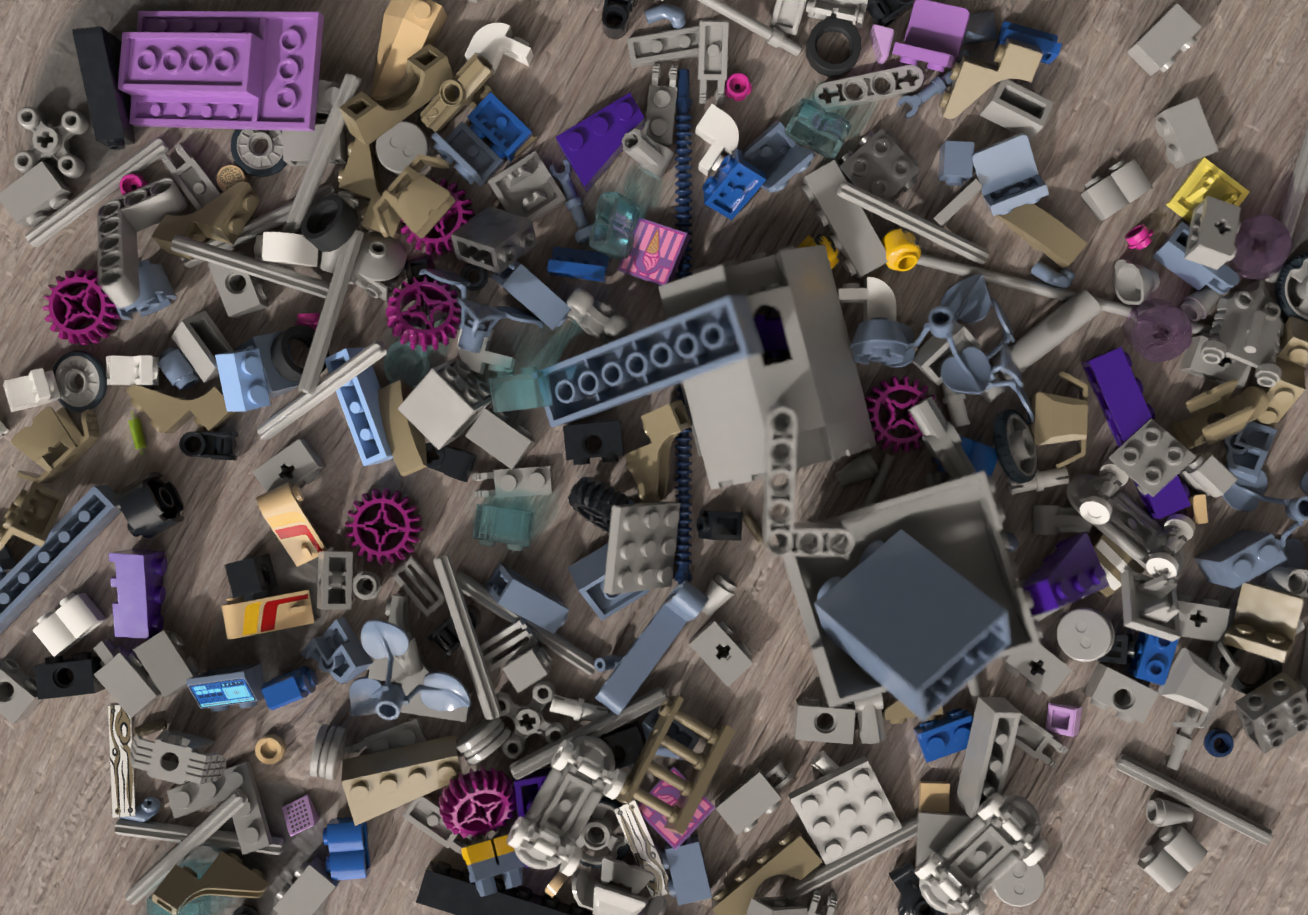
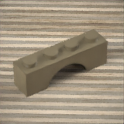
M429 43L407 59L405 75L394 91L383 97H370L361 91L341 105L339 109L349 132L365 146H368L433 99L439 93L442 83L454 77L448 58Z
M798 828L793 832L791 830L787 831L779 838L778 845L772 850H764L756 858L757 862L749 869L748 867L741 869L735 875V880L730 885H723L714 892L713 899L711 900L713 911L717 915H746L751 898H754L757 888L764 880L775 875H789L802 880L822 863L820 854Z

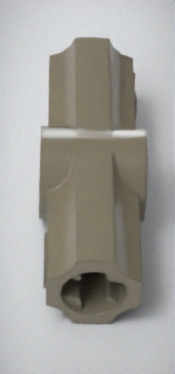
M474 53L451 80H446L442 83L439 93L420 113L424 124L434 132H440L463 106L472 103L475 93L495 72L492 64L479 53ZM456 87H458L460 90V97L458 100L454 96V90Z

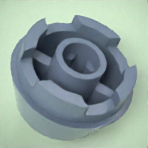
M876 317L859 323L850 346L854 354V361L869 365V361L884 362V365L903 362V357H905L906 350L909 348L901 324L884 317Z

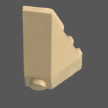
M391 0L383 17L371 97H383L394 91L405 75L407 59L427 44H434L448 17L443 6L432 0Z

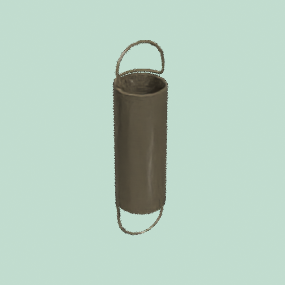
M749 513L745 517L743 516V522L758 543L763 542L762 529L753 515Z
M161 718L135 727L134 733L135 735L145 736L166 729L167 722L165 718Z

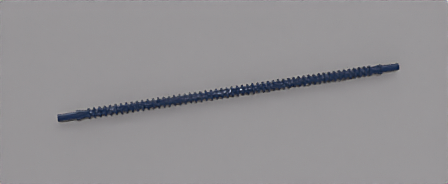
M680 69L678 70V98L676 99L678 115L675 117L678 121V124L675 125V128L678 129L675 136L679 138L675 141V144L678 145V148L675 150L678 154V157L675 158L678 162V165L675 166V169L678 170V173L675 174V177L678 178V181L675 182V185L678 186V190L675 191L678 195V198L675 199V202L678 203V206L675 207V210L678 211V214L675 215L678 223L675 226L678 227L679 231L692 235V231H689V227H692V223L689 222L692 215L689 214V211L693 209L689 206V203L693 201L692 198H689V195L693 193L689 189V186H692L689 178L693 176L689 173V170L693 168L692 165H689V162L693 160L689 156L693 152L689 148V145L693 143L689 140V137L693 135L692 132H689V129L693 127L689 123L693 119L689 115L692 99L689 98V70ZM691 239L678 266V272L675 274V276H678V280L692 275L689 272V268H692V264H689V260L692 259V256L689 255V252L692 251V248L689 247V244L693 242ZM679 383L678 387L675 388V391H678V395L675 396V399H682V402L686 409L681 386ZM690 428L683 430L675 438L678 441V445H675V448L678 449V453L675 454L678 457V461L675 462V465H678V469L675 470V473H678V478H675V481L678 482V486H675L678 494L675 495V498H678V503H680L677 530L678 543L676 544L678 551L675 552V555L678 556V560H675V563L678 564L675 581H678V584L685 580L688 583L692 581L689 564L692 563V560H689V556L692 555V552H689V547H692V544L689 543V539H692V536L689 535V531L692 530V527H689V523L692 522V519H689V515L692 514V511L689 510V506H692V503L689 502V498H692V495L689 494V490L692 489V486H689V482L692 481V478H689V473H692V470L689 469V465H692V462L689 461V457H692V454L689 453V449L692 448V445H689V441L692 440V437H689V432H692Z

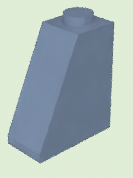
M515 261L500 274L494 272L491 275L493 280L552 330L556 326H561L568 318L566 315L570 310L568 305L518 261Z
M500 562L485 584L486 589L499 605L553 634L567 619L569 609L561 600Z

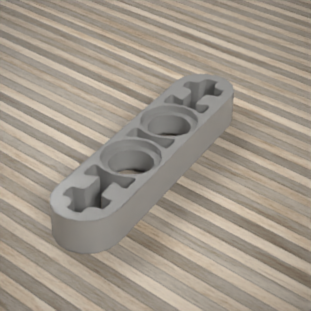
M906 65L825 82L816 88L813 102L821 111H832L908 95L920 88L924 75L919 67ZM907 73H910V76L913 78L916 77L917 80L914 81L913 86H910L909 82H902L897 86L898 90L895 89L896 81L905 79ZM879 78L886 79L890 84L889 90L885 93L878 92L874 87V82ZM851 84H857L861 87L862 95L859 98H851L848 96L846 88ZM838 87H841L843 101H839L840 95L832 97L829 104H826L824 99H819L823 91H827L828 95L837 94Z

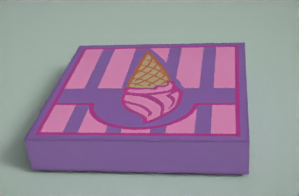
M639 217L617 270L659 286L671 283L691 236L688 233Z
M673 767L670 770L674 774L686 780V778L675 767ZM660 780L649 792L671 806L676 805L681 795L677 788L663 780ZM703 795L684 835H680L664 828L667 822L666 816L642 802H639L637 805L641 816L675 850L715 809V806Z

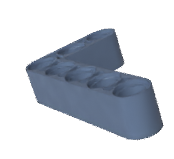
M686 580L678 584L596 694L595 699L616 715H619L684 625L697 617L709 598Z

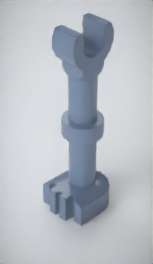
M963 50L960 52L957 62L960 63L962 55L971 56L967 51ZM951 70L942 77L937 76L932 79V84L913 96H903L897 102L898 107L904 103H908L912 107V110L905 115L906 119L914 117L918 107L937 93L941 95L944 90H947L946 87L952 84L953 81L949 79Z
M563 160L565 165L563 173H557L553 165L549 166L552 177L560 182L567 200L565 203L568 211H571L578 228L574 234L577 243L583 244L600 238L602 234L598 224L592 223L588 225L582 210L583 202L580 197H577L570 179L572 172L570 163L567 160Z

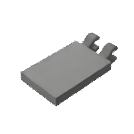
M918 811L916 867L930 853L941 851L974 818H970L967 814ZM1021 859L1010 870L1027 872V864Z

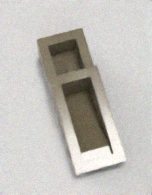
M1023 204L1014 208L1008 214L995 215L1037 252L1040 250L1044 252L1062 269L1069 266L1088 244L1075 232L1035 204Z
M399 380L379 389L378 399L382 423L391 453L400 475L405 477L427 467L425 436L398 410L399 406L412 393L414 388Z

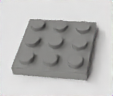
M665 501L634 505H612L603 592L615 595L671 587L680 503Z
M866 756L788 793L795 810L826 865L902 828Z

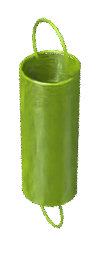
M133 415V420H129L128 423L135 449H140L141 451V448L144 449L147 445L140 419L134 418Z

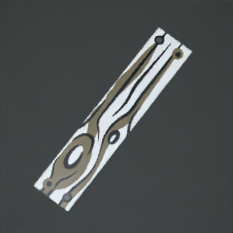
M120 705L108 706L113 818L135 816L134 771L130 763L132 744L131 718Z
M635 800L631 801L630 804H625L615 809L614 812L638 867L649 870L654 874L653 878L647 883L651 897L654 898L669 893L667 881L669 878Z

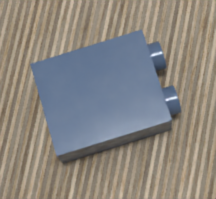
M902 529L886 542L877 540L870 544L863 552L860 564L844 578L836 576L829 579L821 587L815 602L824 634L923 722L1011 644L1007 611Z

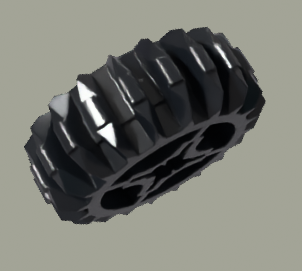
M582 477L574 484L568 497L570 505L580 516L610 533L612 505H634V501L629 499L626 494L621 493L617 488H613L608 483H603L600 479L596 480L593 477Z

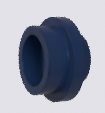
M1212 729L1204 737V748L1214 757H1225L1233 750V738L1229 732L1223 729ZM1216 738L1221 739V744L1218 747L1214 746Z

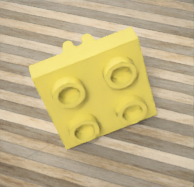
M1204 157L1196 164L1167 202L1166 206L1191 224L1193 210L1207 196L1240 206L1250 191Z

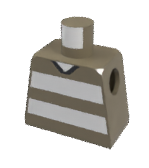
M1100 530L1094 532L1090 541L1102 568L1106 572V578L1110 585L1097 591V593L1108 597L1121 588V573L1131 570L1141 574L1145 569Z

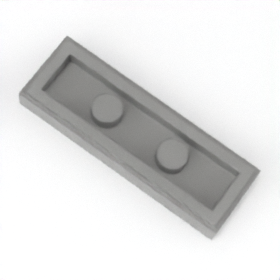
M699 25L628 37L627 44L631 67L637 68L654 65V63H666L698 57Z

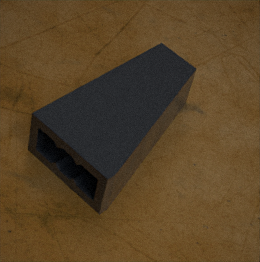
M102 26L72 29L95 139L110 150L125 149V145L135 144L133 125L129 124L130 94L118 90L122 41Z

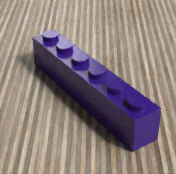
M1121 347L1111 349L1081 363L1118 448L1150 419H1155L1152 407L1145 402L1142 395L1144 392L1142 383L1137 377H1134L1130 368L1132 366L1131 358ZM1178 475L1154 497L1150 494H1142L1137 488L1139 485L1133 480L1146 512L1153 519H1161L1191 506L1188 499L1190 497L1189 490L1185 483L1180 481Z

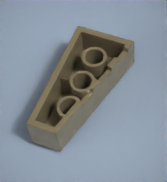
M456 735L343 759L342 784L355 826L449 785L450 779L457 780L459 772L462 773L460 752L456 749Z

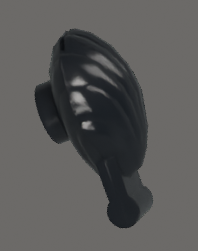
M910 861L888 873L900 892L897 907L899 915L948 914L934 909L924 899L919 887V877L914 873L915 869Z

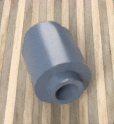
M172 347L160 354L161 360L158 362V366L173 387L184 391L199 381L200 378L180 349L175 350Z

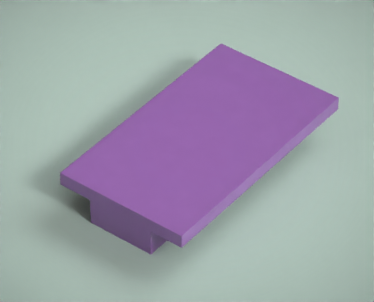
M138 11L137 32H122L118 90L132 95L129 124L139 127L315 131L324 15L320 12Z

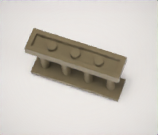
M670 696L669 699H665L658 711L660 716L628 777L626 776L625 783L616 800L630 804L632 798L639 800L666 816L667 822L664 828L673 833L684 835L736 730L728 725L716 724L713 728L708 727L679 709L684 700L682 697ZM673 719L706 738L707 744L701 753L694 752L666 735ZM660 745L693 764L692 767L694 769L689 778L684 780L652 761ZM646 771L679 790L681 795L676 805L671 806L639 787Z

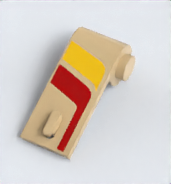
M288 482L256 497V501L262 515L298 567L317 558L319 551H328V549L302 510L301 501L304 500V496L297 484L292 486Z
M309 590L244 601L243 596L227 598V604L222 605L227 639L241 638L315 623Z

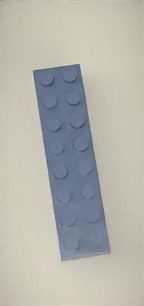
M744 294L725 297L533 374L552 428L578 421L764 353Z

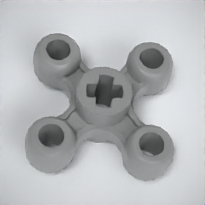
M30 106L22 108L18 112V121L21 126L34 133L32 138L34 146L27 151H20L15 155V167L25 174L41 161L43 162L47 158H54L58 162V169L63 175L69 178L81 177L85 171V164L79 157L69 152V139L74 135H80L87 131L89 122L86 116L79 111L69 110L63 114L62 122L58 126L48 127L41 111Z
M577 288L567 301V305L570 308L566 314L568 319L579 325L590 336L596 339L601 338L604 345L626 337L631 330V324L625 318L616 315L612 309L600 301H595L594 303L593 296L582 288Z
M541 680L537 682L532 691V700L526 705L515 703L508 693L499 692L495 694L497 701L502 700L506 703L505 708L500 707L501 716H508L515 723V731L502 745L503 753L508 758L515 759L524 753L526 738L531 734H541L549 744L568 735L565 725L559 722H549L543 715V707L554 698L556 693L555 687L550 681ZM546 688L549 694L544 696L540 694L539 689ZM526 713L531 718L535 717L532 725L528 721H523ZM552 731H559L561 737L555 738L552 735ZM510 743H515V744H517V745H518V749H517V750L511 749L509 744H510Z

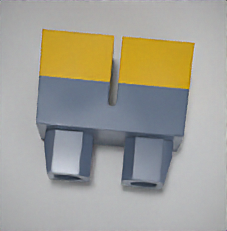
M508 835L461 849L463 859L466 860L470 883L475 882L480 897L497 892L494 876L503 874L506 889L523 884L521 868L525 867V864L516 855L514 847L507 844Z

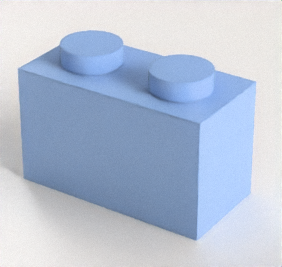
M259 348L240 349L215 355L227 411H249L270 405Z

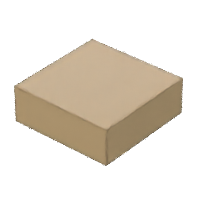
M1190 494L1188 499L1191 506L1185 508L1186 516L1191 518L1195 524L1208 523L1206 494Z
M919 781V810L949 812V782Z

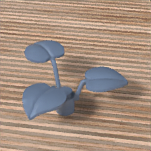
M422 269L419 272V275L427 274L441 282L456 285L461 290V298L459 297L457 300L461 305V324L459 328L462 329L457 346L461 349L480 353L484 338H489L490 331L499 319L510 318L520 322L534 323L540 329L543 328L544 323L521 309L508 306H497L495 308L467 299V286H470L471 282L457 273L443 269ZM467 312H468V313L472 316V318H473V319H469V320H468V323H467ZM492 319L486 329H484L486 324L483 321Z
M983 274L966 278L947 290L942 297L941 306L934 308L929 313V323L924 324V329L916 341H914L915 335L913 330L906 324L900 323L909 348L906 350L903 362L885 366L898 368L911 363L915 358L913 347L919 346L928 331H931L937 338H947L951 352L954 357L946 359L942 364L941 378L944 384L951 390L960 393L980 394L984 392L990 382L991 374L987 357L975 347L965 348L959 354L952 336L954 330L953 322L960 319L964 323L972 324L982 320L989 313L991 301Z
M990 297L991 305L996 309L998 318L1003 326L1004 339L985 355L989 360L1002 349L1001 364L993 368L990 367V382L986 390L993 387L1010 386L1018 394L1026 408V421L1029 425L1034 422V412L1028 395L1022 387L1023 382L1019 368L1013 361L1012 353L1007 345L1010 341L1015 342L1012 326L997 300ZM1000 370L1013 377V380L991 382L996 379L994 373Z
M1262 470L1256 484L1235 475L1238 480L1222 495L1229 506L1242 512L1255 510L1259 500L1285 505L1287 516L1295 520V522L1281 535L1280 540L1276 539L1287 560L1276 566L1304 569L1306 550L1303 543L1297 539L1287 540V537L1297 527L1303 525V520H1308V471L1302 476L1299 484L1301 490L1307 496L1296 497L1290 500L1262 495L1268 487L1267 477ZM1270 569L1267 570V571H1265L1264 573H1265L1266 575H1268V572L1270 571Z
M370 619L364 624L361 632L362 646L372 658L381 659L387 656V674L384 685L380 680L369 679V676L360 677L353 681L349 691L351 716L378 714L384 719H395L398 717L402 705H409L410 700L419 691H421L420 697L422 702L433 710L451 711L461 707H470L471 700L466 687L459 679L446 672L435 671L427 673L424 677V685H417L406 696L401 686L391 684L394 663L393 655L400 656L407 651L409 646L408 635L401 627L391 622Z

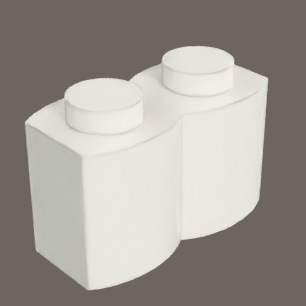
M86 593L69 594L59 602L61 607L55 613L49 611L37 620L39 625L33 631L54 657L67 652L106 620Z

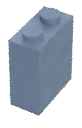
M1241 530L1193 557L1207 582L1231 588H1237L1287 560L1272 533Z

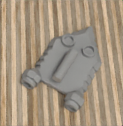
M1260 278L1246 287L1244 286L1219 299L1218 312L1214 316L1215 321L1212 323L1213 329L1210 330V338L1202 345L1200 352L1202 359L1210 364H1217L1225 356L1257 368L1255 373L1257 383L1264 387H1273L1281 379L1282 375L1280 367L1275 362L1276 354L1279 351L1278 346L1281 343L1280 337L1283 335L1285 324L1280 316V307L1270 298L1265 281Z

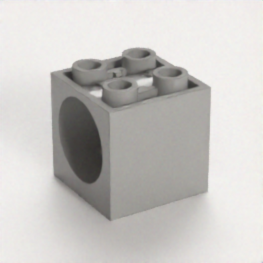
M454 358L433 368L399 406L398 410L439 450L461 437L477 420L484 408L487 409L496 397L491 393V389L486 383L479 381L471 373L470 367L465 362Z

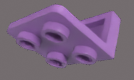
M916 0L904 43L895 42L892 54L901 56L900 62L915 66L918 60L928 62V69L944 72L945 67L953 68L954 63L958 61L970 19V11L965 8L929 0Z

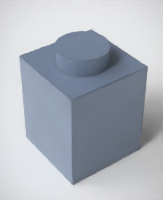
M945 140L940 146L938 181H946V185L961 186L963 182H967L972 177L974 142Z

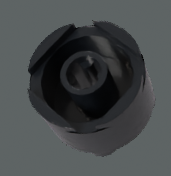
M151 472L120 490L119 495L114 497V503L123 512L128 521V530L134 537L141 535L145 538H153L184 520V516L180 517V512L184 510V505L179 493L170 481L164 483L159 479L163 475L158 472Z

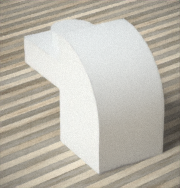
M491 23L479 29L473 36L465 53L467 61L474 53H479L492 64L495 72L503 55L527 66L530 65L534 55L527 41L516 36L511 39L513 35L511 27L504 23Z
M711 104L696 126L695 131L697 136L711 144L698 167V170L706 176L709 175L711 170L717 172L725 158L722 154L731 156L737 149L739 141L738 128L734 120L727 113Z
M263 232V235H256L254 245L255 259L273 265L282 264L299 268L317 267L318 248L304 238L303 235L283 232Z
M866 277L863 280V288H860V284L847 283L842 284V288L837 289L840 303H863V321L876 317H884L888 320L896 321V299L894 293L882 280Z
M460 329V333H459V337H458V342H459V339H460V336H461V333H462V329ZM493 330L490 331L489 338H484L480 353L469 352L458 347L461 360L477 373L483 374L486 364H489L488 370L505 374L506 369H514L516 359L489 352Z
M148 355L106 356L107 385H159V357Z
M43 368L31 370L28 376L4 380L3 387L11 412L36 407L61 398L53 370L44 372Z

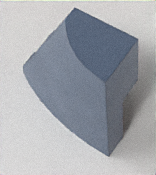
M1220 414L1221 420L1226 418L1224 415ZM1251 421L1246 424L1241 432L1224 439L1228 469L1238 477L1256 484L1277 429Z
M345 617L336 619L322 636L313 638L301 652L305 659L313 658L319 662L318 668L324 672H329L341 684L354 679L373 663Z

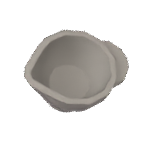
M1128 259L1116 262L1114 266V289L1117 297L1123 303L1139 305L1149 297L1151 292L1156 291L1159 287L1160 280L1155 270L1148 269L1146 266L1138 263H1132Z

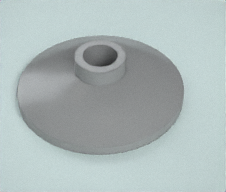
M377 232L365 233L353 270L361 277L371 281L393 279L405 267V249L396 239L391 237L385 238L383 234Z

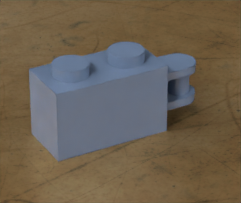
M1181 222L1165 237L1152 258L1198 291L1207 285L1219 294H1226L1231 287L1239 283L1238 274L1225 265V263L1216 270L1184 259L1190 227Z
M698 834L690 835L677 850L666 841L665 851L661 852L664 869L670 868L672 879L667 880L671 897L676 896L678 906L712 898L711 886Z

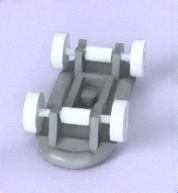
M1110 459L1103 463L1099 476L1081 474L1070 481L1067 487L1068 499L1073 508L1086 521L1092 523L1143 566L1154 578L1166 575L1167 581L1179 576L1181 571L1179 550L1187 540L1192 538L1196 529L1195 523L1191 518L1183 514L1170 515L1163 529L1155 519L1123 492L1118 491L1121 486L1127 483L1129 476Z
M583 735L574 738L570 742L564 740L559 745L551 762L552 769L524 818L520 816L510 830L507 844L513 846L520 861L531 868L549 869L561 863L560 872L570 876L577 868L583 850L576 846L575 843L603 794L614 799L625 783L627 774L618 768L615 770L614 755L608 744L592 735Z
M998 792L992 794L978 808V815L941 851L930 853L918 864L914 873L919 877V887L922 896L929 905L944 913L954 914L961 912L960 915H981L986 908V904L980 899L982 895L1021 859L1028 866H1032L1047 853L1050 845L1043 838L1039 839L1041 820L1038 811L1028 800L1017 795L1001 796Z

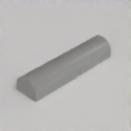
M1082 289L1008 346L1012 353L1013 361L1017 364L1020 373L1024 372L1102 312L1098 302L1087 290ZM1002 352L990 360L994 366L1001 364ZM1002 370L998 371L1005 380H1013L1010 374Z

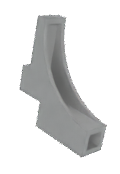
M397 592L392 595V599L389 598L387 600L385 615L389 616L388 622L398 625L404 631H409L411 636H413L408 614L409 596L406 593ZM419 648L418 652L424 669L415 675L408 676L394 657L391 682L402 683L401 687L406 696L417 685H424L423 681L427 673L437 671L423 656ZM368 654L373 662L366 669L369 670L368 678L386 681L387 656L375 659ZM466 687L471 700L470 707H461L451 711L433 710L422 702L420 697L421 691H419L410 700L409 705H402L400 712L466 722L471 714L474 689Z

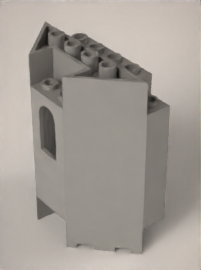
M793 245L777 249L775 255L766 256L765 252L749 256V261L739 264L737 259L729 260L711 269L709 266L695 269L692 271L693 275L658 287L667 320L725 297L745 294L752 316L756 308L767 304L774 306L779 311L792 360L764 367L761 354L680 383L687 413L692 423L691 428L698 455L703 457L711 490L764 478L766 413L774 404L782 403L787 405L797 417L796 469L824 461H835L841 459L840 457L849 456L864 449L877 446L853 352L850 349L851 344L825 245L794 248ZM779 412L776 414L774 425H785L789 418L788 413ZM781 442L776 444L773 448V454L775 456L784 455L788 449L787 443Z

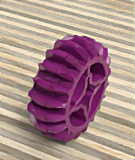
M430 178V180L437 184L434 178ZM445 178L440 180L439 185L448 190L456 201L439 221L441 227L438 224L433 227L436 228L441 238L425 237L421 239L407 225L400 229L403 235L409 234L406 239L409 244L416 242L415 249L418 251L425 247L428 255H432L435 247L438 255H443L445 246L450 253L454 252L451 233L469 221L467 218L475 216L474 210L467 209L473 203L471 199H464L467 194L465 190L457 191L458 185L455 182L448 186ZM458 212L457 224L449 233L448 222ZM401 218L400 224H406Z
M78 268L74 273V271L68 270L65 271V278L62 276L55 277L58 283L57 286L53 284L48 285L52 293L51 295L46 294L43 297L49 300V305L41 308L44 311L50 312L44 319L46 322L53 323L50 330L52 332H59L58 337L60 339H68V342L71 344L80 342L81 345L88 346L90 341L96 344L100 343V336L103 338L110 337L108 328L112 330L118 329L117 325L113 322L114 319L120 320L121 317L116 313L117 308L114 302L99 285L97 271L89 269L86 272L85 269ZM88 285L87 289H82L78 295L71 294L76 288ZM99 300H101V311L98 307ZM76 301L81 302L85 309L90 313L84 312V309ZM88 319L95 320L91 326L81 330L77 329L80 324H84Z
M426 275L423 278V282H418L415 277H413L411 285L403 281L401 289L395 288L393 290L394 297L388 298L389 307L386 308L387 325L389 328H393L392 335L394 337L400 336V343L402 345L410 341V348L412 350L417 345H422L424 352L427 350L428 345H432L436 351L439 348V342L447 346L449 338L455 339L457 337V330H460L461 305L457 301L458 293L456 290L449 291L450 285L448 283L440 286V281L436 279L433 283L428 282L429 279ZM413 300H416V304L414 306L407 308V311L402 312L407 304H409ZM448 315L443 324L436 328L434 327L436 321L442 320L443 316Z
M897 376L891 377V386L885 379L880 381L883 390L881 391L878 387L874 386L871 388V391L876 397H865V401L872 404L871 407L867 406V410L870 413L869 418L872 430L877 433L874 436L876 443L881 438L884 439L881 444L882 449H887L890 443H892V452H898L900 444L904 452H909L910 442L915 449H919L921 446L918 438L923 441L922 437L924 435L908 409L930 396L934 400L936 398L935 395L925 397L924 394L928 391L929 387L925 385L918 390L920 382L918 379H914L909 386L908 376L902 377L901 384H899ZM893 391H904L912 396L901 404L894 399L891 400L887 395ZM881 402L888 412V418L883 423V426H881L878 418ZM907 407L905 409L906 414H903L906 415L905 420L899 419L894 421L896 419L894 416L896 415L894 413L895 408L899 410ZM898 425H902L913 432V434L905 438H896L888 433Z
M384 488L382 496L379 489H373L372 497L368 493L362 494L364 503L359 500L353 502L358 511L349 510L347 513L354 518V521L345 522V526L353 527V531L346 533V537H355L356 541L352 542L350 547L355 548L360 545L361 549L357 553L359 557L368 552V562H373L377 556L378 564L383 565L385 564L386 556L388 562L394 564L396 563V555L401 560L406 558L404 549L410 553L414 552L415 548L410 541L414 543L420 542L421 538L414 535V532L423 531V527L415 526V521L422 520V516L417 515L413 517L412 512L416 511L418 506L412 505L409 508L407 507L411 500L409 496L404 497L400 501L401 491L399 490L395 491L391 497L390 488ZM381 503V510H378L376 519L365 521L364 518L367 512L374 505ZM390 505H393L401 512L405 524L397 522L393 518ZM383 519H385V524L397 528L386 530L384 533L382 528L372 525L384 522ZM364 530L374 533L378 547L368 541ZM394 532H405L402 541L396 547L387 549V543L390 542L391 535Z
M483 766L478 771H473L470 768L469 773L465 775L459 772L458 779H450L449 786L443 787V795L439 796V812L444 825L454 835L460 833L463 838L470 834L475 839L478 834H483L486 837L487 832L491 830L497 832V827L499 825L506 826V819L512 818V812L516 809V795L512 781L508 776L506 777L502 770L497 772L493 767L487 771Z

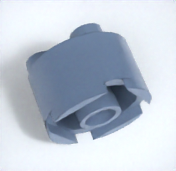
M149 259L138 262L140 296L130 306L124 308L116 306L121 319L131 320L133 319L132 314L138 312L142 317L148 316L171 305L170 298L173 300L177 299L161 264H151Z

